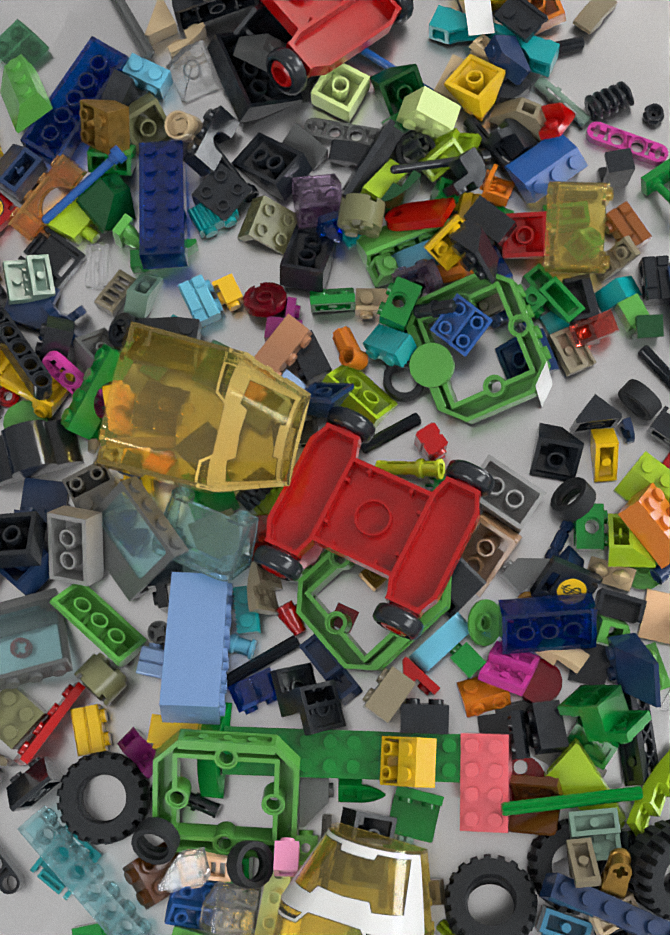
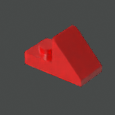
M562 103L541 106L546 121L544 126L538 131L540 139L561 137L575 118V113Z
M404 657L402 660V673L414 682L417 680L419 682L417 687L425 695L431 693L434 696L440 687L409 658Z

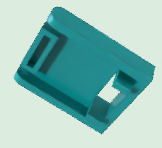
M67 824L30 869V871L35 873L42 866L44 869L41 870L37 877L58 895L65 887L68 888V891L62 897L66 901L104 855L90 842H83L78 839L76 834H71L67 830ZM72 837L89 850L85 857L68 843Z

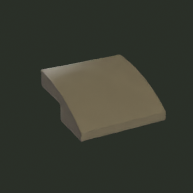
M252 562L247 583L249 611L270 616L278 614L276 611L278 603L275 591L283 589L281 579L263 570L255 562Z

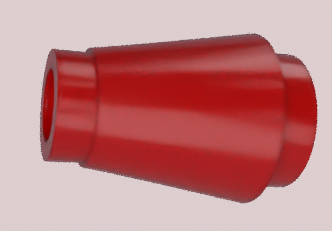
M292 600L278 607L276 611L278 613L277 617L296 636L305 631L306 628L303 620L296 613L297 604L294 605Z

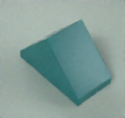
M625 276L615 278L595 292L598 308L603 315L613 310L617 303L636 293L640 297L642 293L633 277Z

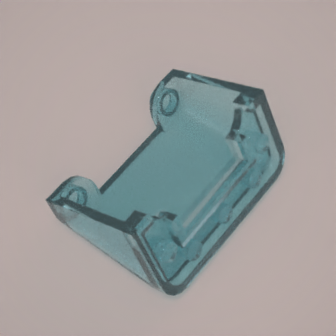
M184 485L177 486L171 492L164 516L169 520L189 551L174 558L173 561L219 581L233 580L251 566L259 518L245 510H239L227 516L194 502L195 493L190 487ZM155 536L153 550L157 554L164 556L166 550Z

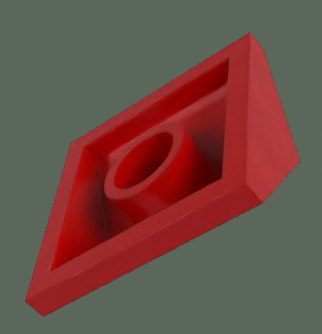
M547 211L507 213L506 215L516 222L517 227L503 244V259L547 257Z

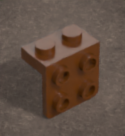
M526 774L511 775L510 785L514 794L513 801L563 795L559 778L551 776L536 777ZM561 809L510 815L509 831L513 833L553 836L557 831Z
M163 842V843L159 844L157 847H168V846H167V844H166L165 842ZM176 852L174 857L165 864H151L138 857L122 869L126 881L133 886L136 892L138 902L147 910L170 895L177 872L183 873L184 862L179 853Z

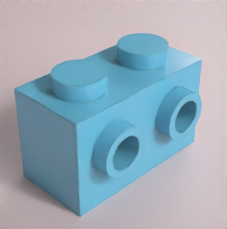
M134 53L131 54L122 69L125 75L134 79L137 88L146 93L150 92L153 96L164 100L173 84L170 70Z

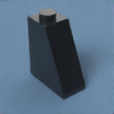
M115 69L100 100H115L129 106L140 97L134 79Z

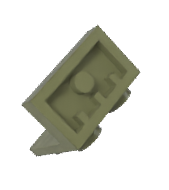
M265 195L254 198L251 201L237 238L244 242L254 239L274 251L284 254L296 223L299 220V215Z

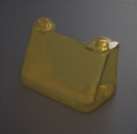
M549 182L544 253L545 272L606 274V269L610 267V256H606L604 251L606 206L609 204V201H613L614 189L610 187L611 183Z

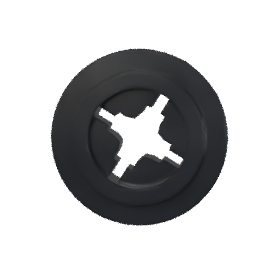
M126 312L120 313L111 322L108 338L113 346L121 348L122 346H128L129 341H133L132 336L137 333L135 327L138 323L134 321L135 317Z

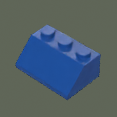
M562 134L561 137L543 139L504 167L525 202L529 204L536 203L582 171L588 164L578 147Z

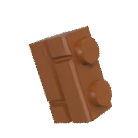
M628 201L606 213L602 220L606 233L612 234L616 239L615 244L623 237L630 236L636 247L640 249L648 244L652 238V235Z

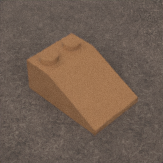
M486 511L480 515V519L461 556L487 582L476 593L479 597L485 592L522 539L521 535Z

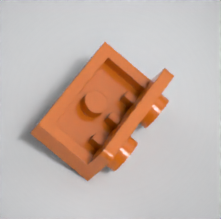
M494 164L491 170L487 169L484 182L479 189L483 191L482 197L491 204L506 207L515 184L514 182L496 177L498 165Z
M478 676L457 682V688L467 717L479 716L485 712L502 709L505 706L511 705L509 691L478 680Z

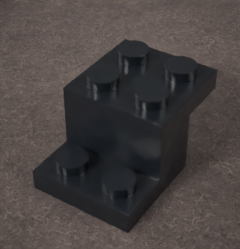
M311 662L270 671L281 717L300 713L305 736L346 726L335 679L316 683Z

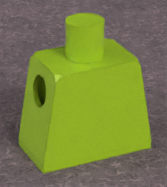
M77 198L51 222L46 224L58 235L76 245H79L84 239L94 244L101 235L94 229L96 225L76 203Z

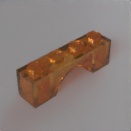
M62 154L61 157L58 155L50 164L52 166L47 174L43 173L37 180L39 185L34 191L30 190L23 199L25 203L21 208L17 207L10 215L11 221L8 224L29 241H32L46 226L42 222V207L48 193L60 187L74 189L87 174V171L67 155Z

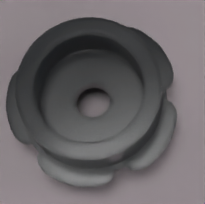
M653 103L645 107L643 118L649 124L656 125L664 119V110L661 105Z

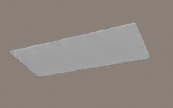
M464 0L469 36L495 33L490 0Z
M547 362L536 383L541 407H543L553 385Z

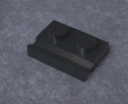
M507 0L494 14L495 20L525 43H528L540 30L542 24L548 21L547 15L527 0Z

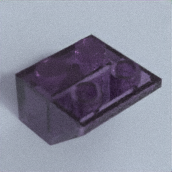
M336 174L292 178V197L298 228L305 229L337 225L342 197V183Z

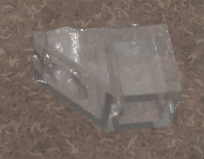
M205 847L181 851L158 885V892L167 890L168 893H173L181 890V887L190 886L191 889L204 886L211 876Z

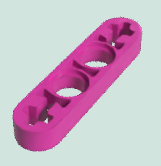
M592 122L586 130L585 136L588 142L611 151L631 148L633 143L641 144L643 147L641 152H635L631 148L633 158L653 166H659L668 157V149L663 144L601 122ZM595 129L599 130L597 137L593 136ZM606 132H607V133H609V134H608L607 139H606V141H605V140H603V139H604L605 134H606ZM615 135L621 137L622 143L620 145L613 144L611 137ZM649 147V148H650L649 153H648V155H645V152H646L647 148ZM656 151L661 152L659 159L655 158Z
M58 351L48 352L42 360L43 365L50 375L73 395L75 390L80 388L84 373ZM55 360L57 363L53 365L50 361ZM65 374H73L76 381L71 382L67 380ZM99 389L95 396V399L97 397L99 400L96 403L94 402V410L99 418H107L106 410L101 408L105 404L102 389Z

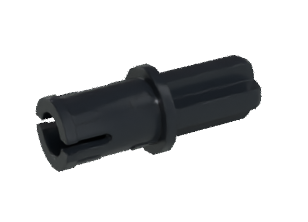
M453 299L443 301L431 300L430 303L415 305L413 312L417 319L429 316L437 318L442 314L455 312L457 304H455Z

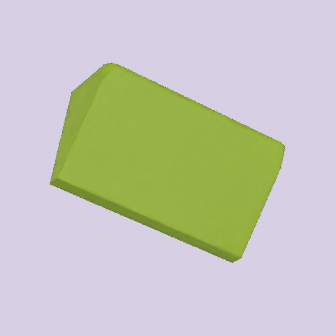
M447 137L418 162L457 157L464 151L455 137ZM451 167L422 170V172L434 182Z

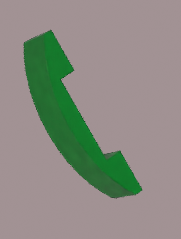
M226 702L225 716L220 717V725L202 724L201 730L224 731V726H230L232 703ZM197 759L199 790L201 797L223 799L225 774H220L221 768L216 765L214 760Z

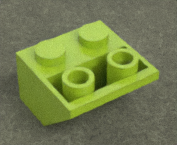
M608 513V567L656 568V561L620 516Z

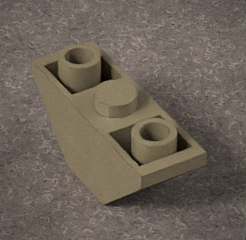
M520 97L496 104L489 121L500 125L507 118L517 120L531 132L536 141L540 142L542 140L538 131L544 126L546 118L541 109V104Z

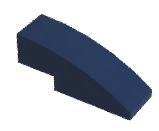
M315 634L299 645L300 649L325 681L335 679L339 699L344 705L363 691L347 669L343 668Z

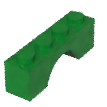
M104 343L95 353L94 362L91 368H88L84 373L83 382L80 388H77L73 393L72 402L69 408L64 410L60 423L67 430L91 440L101 421L94 410V399L98 390L108 382L115 380L123 381L134 360Z

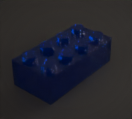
M592 593L498 600L499 639L502 654L596 647L597 608Z

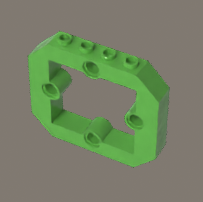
M473 273L419 298L416 303L417 305L430 303L431 300L453 299L458 293L477 308L476 302L499 293L509 318L508 330L517 338L530 370L508 380L499 375H490L483 382V391L460 401L457 400L450 380L437 388H430L439 411L470 424L479 422L537 397L536 383L546 362L548 368L550 369L551 367L549 359L552 358L548 347H543L540 339L543 338L539 326H534L532 318L535 315L531 306L525 304L523 298L526 297L523 286L521 284L518 285L513 279L496 274V281L491 284L485 279L480 280ZM414 312L412 313L406 330L408 335L410 334L413 337L417 348L426 343H435L428 324L437 321L439 317L429 316L417 319ZM525 322L526 329L518 333V324ZM495 382H500L501 389L493 393L492 385Z
M325 550L318 557L319 561L314 566L310 565L303 570V576L298 580L296 613L344 669L382 671L415 640H409L390 632L369 653H366L349 634L352 628L350 616L338 611L330 612L316 596L341 571L349 570L355 565V563L347 559L344 563L339 564L338 555ZM452 576L439 602L422 615L420 619L424 625L422 633L450 609ZM338 617L343 620V625L339 630L334 627V621Z
M180 729L157 748L153 759L152 817L165 819L178 830L180 843L176 852L185 853L187 849H195L228 855L232 847L238 842L252 840L266 844L274 856L275 841H280L284 837L296 839L301 758L276 734ZM223 751H229L232 754H225ZM181 758L214 760L216 765L222 769H231L235 767L238 761L275 764L274 782L265 786L261 802L263 811L273 816L272 828L235 826L228 821L221 822L218 825L179 823L180 809L188 804L192 789L190 781L180 776ZM271 797H275V798H277L278 800H272V799H270V798H271ZM251 849L244 855L258 858L256 852Z

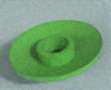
M482 599L476 602L470 610L468 631L476 644L481 646L491 645L501 633L502 614L494 601Z

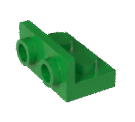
M354 288L324 289L323 292L310 291L311 313L355 310Z
M580 716L577 717L574 726L567 735L568 744L575 738L579 740L593 764L602 770L605 769L619 746V742L599 743L598 741H588Z

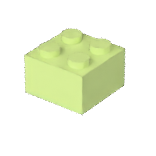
M343 63L327 75L320 76L311 91V103L350 123L370 89V76Z
M424 86L404 97L396 121L402 123L406 129L421 132L433 140L454 129L461 106Z

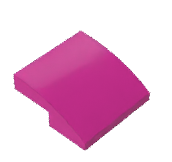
M497 641L489 652L487 662L479 672L478 680L522 696L538 666L540 656Z

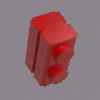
M431 422L416 432L414 445L419 453L422 452L421 456L426 461H436L446 457L448 441L443 434H440V429L436 423Z

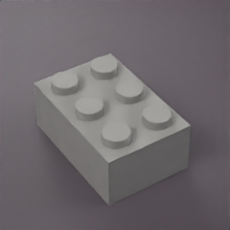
M489 454L480 467L492 475L495 480V487L489 496L481 497L480 509L486 511L519 534L547 492Z
M65 505L47 512L50 579L87 587L103 579L102 512Z

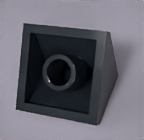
M595 394L569 428L570 433L591 431V429L615 428L622 419V413Z

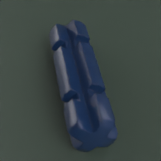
M562 521L559 527L560 530L557 531L550 545L551 549H548L545 555L546 559H551L553 555L559 557V552L562 551L569 537L568 533L574 527L573 522Z

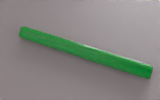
M640 786L509 801L501 804V812L503 816L634 801L643 798V791Z

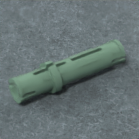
M543 75L535 82L534 87L548 97L547 100L550 103H566L576 111L578 115L575 114L573 120L582 128L590 121L592 117L562 93V89L559 86L555 87ZM549 88V89H550L552 92H554L559 98H561V100L557 99V98H556L552 93H550L547 89Z

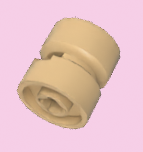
M175 110L166 117L164 128L169 137L190 144L195 138L194 133L196 129L202 125V121L194 115L181 110Z

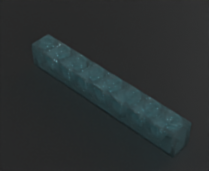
M44 805L17 829L107 935H156L151 930L150 922L138 915L135 905L120 894L119 886L114 881L110 882L104 875L105 871L102 866L90 859L88 850L83 845H78L73 839L74 835L67 830L68 827H63L57 820V814L51 808L47 809ZM44 829H50L52 831V839H49L44 835ZM59 847H65L69 852V856H62L59 852ZM76 865L83 867L85 871L84 875H79L76 873ZM90 884L98 885L101 892L94 893L90 888ZM106 903H113L116 906V911H109ZM122 921L130 922L132 929H125L122 926Z

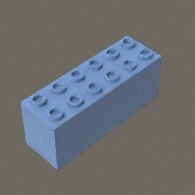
M172 572L159 701L162 722L220 725V717L225 716L226 678L229 668L228 650H230V628L232 625L231 607H233V583H229L228 574Z

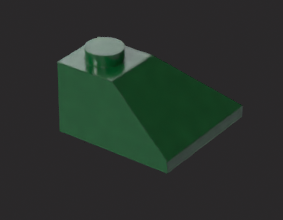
M417 64L389 67L370 77L375 94L388 117L400 111L404 97L424 87Z
M117 173L100 178L76 200V203L102 234L112 231L125 213L133 218V222L136 220L130 188Z

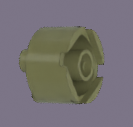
M360 193L346 194V199L342 196L337 221L338 227L345 230L344 234L349 237H357L360 234L366 235L369 238H378L382 230L385 202L379 198L375 202L370 200V195Z
M101 652L97 655L93 653L74 675L77 678L82 676L80 678L83 681L82 684L100 701L105 698L103 703L108 706L127 687L125 683L127 677L118 668L113 671L109 667L111 665L110 661Z

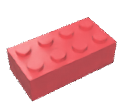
M461 733L460 831L510 832L508 828L510 815H502L501 804L512 801L510 779L512 775L511 740H513V734Z

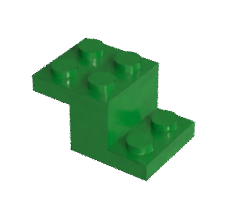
M580 685L557 706L560 715L580 716L587 740L598 741L599 743H629L652 719L649 710H628L621 685Z

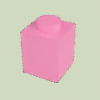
M289 837L275 841L274 876L294 877L297 874L300 857L299 841Z

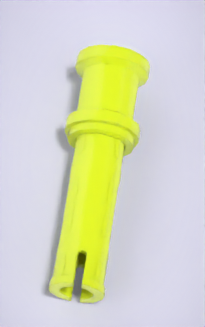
M419 458L416 461L377 460L375 464L376 467L393 475H415L419 479H424L425 477L443 479L445 474L443 459H437L436 461H426L424 458Z

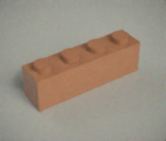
M288 313L251 362L280 378L286 366L290 367L298 357L296 354L301 347L304 349L308 346L312 339L310 337L312 333ZM251 380L244 395L257 404L259 401L263 402L266 399L270 387Z

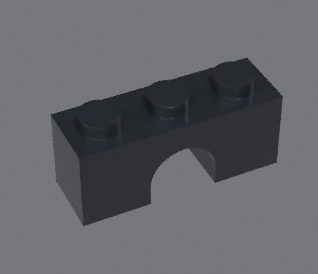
M221 105L206 111L203 116L204 121L194 133V140L185 149L187 153L183 161L201 177L214 172L223 156L215 148L213 140L221 144L231 139L240 123Z

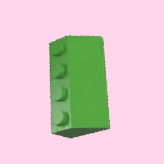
M385 225L382 227L378 238H369L366 235H361L356 240V248L367 270L374 257L391 253L392 256L401 250L429 240L442 227L391 231Z
M72 584L49 602L120 667H124L132 661L147 641L145 637L89 586Z

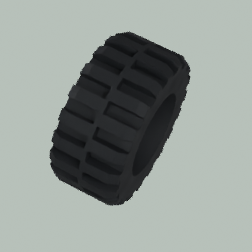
M96 752L78 759V762L68 768L69 771L60 780L62 782L61 788L57 789L56 796H59V803L56 804L57 810H60L62 814L60 817L62 823H66L68 826L67 830L71 834H76L79 840L83 842L88 841L94 845L112 844L131 836L150 809L149 800H151V793H149L148 787L150 786L149 780L145 778L138 766L123 754ZM100 775H110L117 778L124 786L126 792V803L122 812L117 817L107 821L97 820L90 816L83 802L86 785L90 780Z
M568 818L558 821L555 835H538L531 843L532 848L527 855L529 860L527 871L538 895H540L546 873H553L552 860L554 854L561 846L566 844V840H570ZM607 861L597 862L600 876ZM543 899L558 911L568 912L572 915H580L581 913Z
M670 819L655 822V826L649 825L646 827L643 834L640 833L636 836L634 845H630L628 852L631 855L630 866L632 876L627 888L628 891L633 893L636 902L666 920H670V880L664 884L665 873L670 865Z
M484 854V858L479 860L475 856L470 858V863L466 864L463 862L459 865L458 871L452 873L449 878L450 882L445 888V916L452 934L529 935L535 925L538 905L533 881L528 879L529 874L524 869L520 870L518 863L511 860L509 863L505 861L504 856L498 855L497 859L491 858V854ZM486 884H493L507 890L514 902V910L511 917L506 922L496 926L484 925L473 919L468 910V898L476 888Z

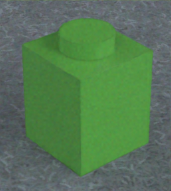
M638 293L617 303L614 308L626 332L632 329L636 332V316L650 315Z

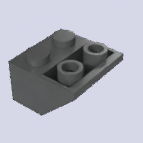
M103 459L62 479L74 506L93 511L118 485ZM122 493L102 513V516L127 503Z

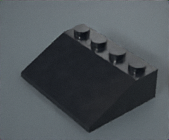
M233 32L214 35L206 50L239 122L258 120L303 101L301 93L296 96L282 93L275 87L266 71L233 56L239 37L247 36L246 32L235 35Z

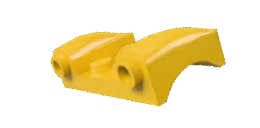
M0 348V386L32 401L34 413L38 417L51 418L70 392L52 377L51 397L47 400L35 399ZM65 374L67 380L75 382L73 374Z

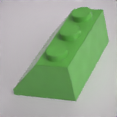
M22 54L10 60L4 66L0 94L15 131L20 133L52 110L53 107L37 70Z

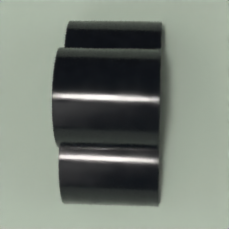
M172 0L179 33L184 32L192 24L203 22L205 25L259 5V0H216L214 2Z
M61 419L48 422L44 420L25 421L3 429L0 435V487L23 481L25 478L37 477L84 463L77 434L67 430L60 423Z

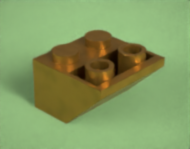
M80 100V135L83 143L105 154H109V150L115 145L121 151L130 149L128 106L115 100Z

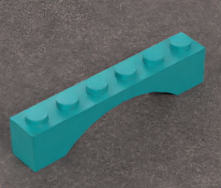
M438 5L429 23V38L448 45L456 42L474 41L480 36H469L466 13L450 7ZM494 22L495 33L485 34L490 40L494 35L516 36L503 25ZM533 36L528 43H525L517 37L531 72L549 77L558 59L560 44L537 36Z

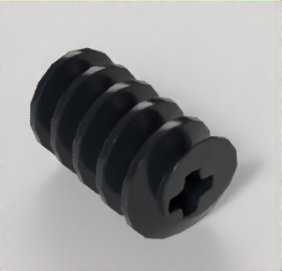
M623 81L617 82L616 85H610L608 89L603 88L600 92L596 91L593 95H587L584 99L586 112L592 117L591 121L593 122L595 121V115L599 120L603 119V112L610 116L611 108L617 113L619 111L618 105L622 109H626V102L630 106L634 105L631 89Z

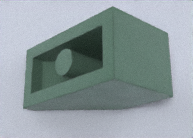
M142 272L127 290L124 312L131 314L135 319L146 318L153 309L163 278Z

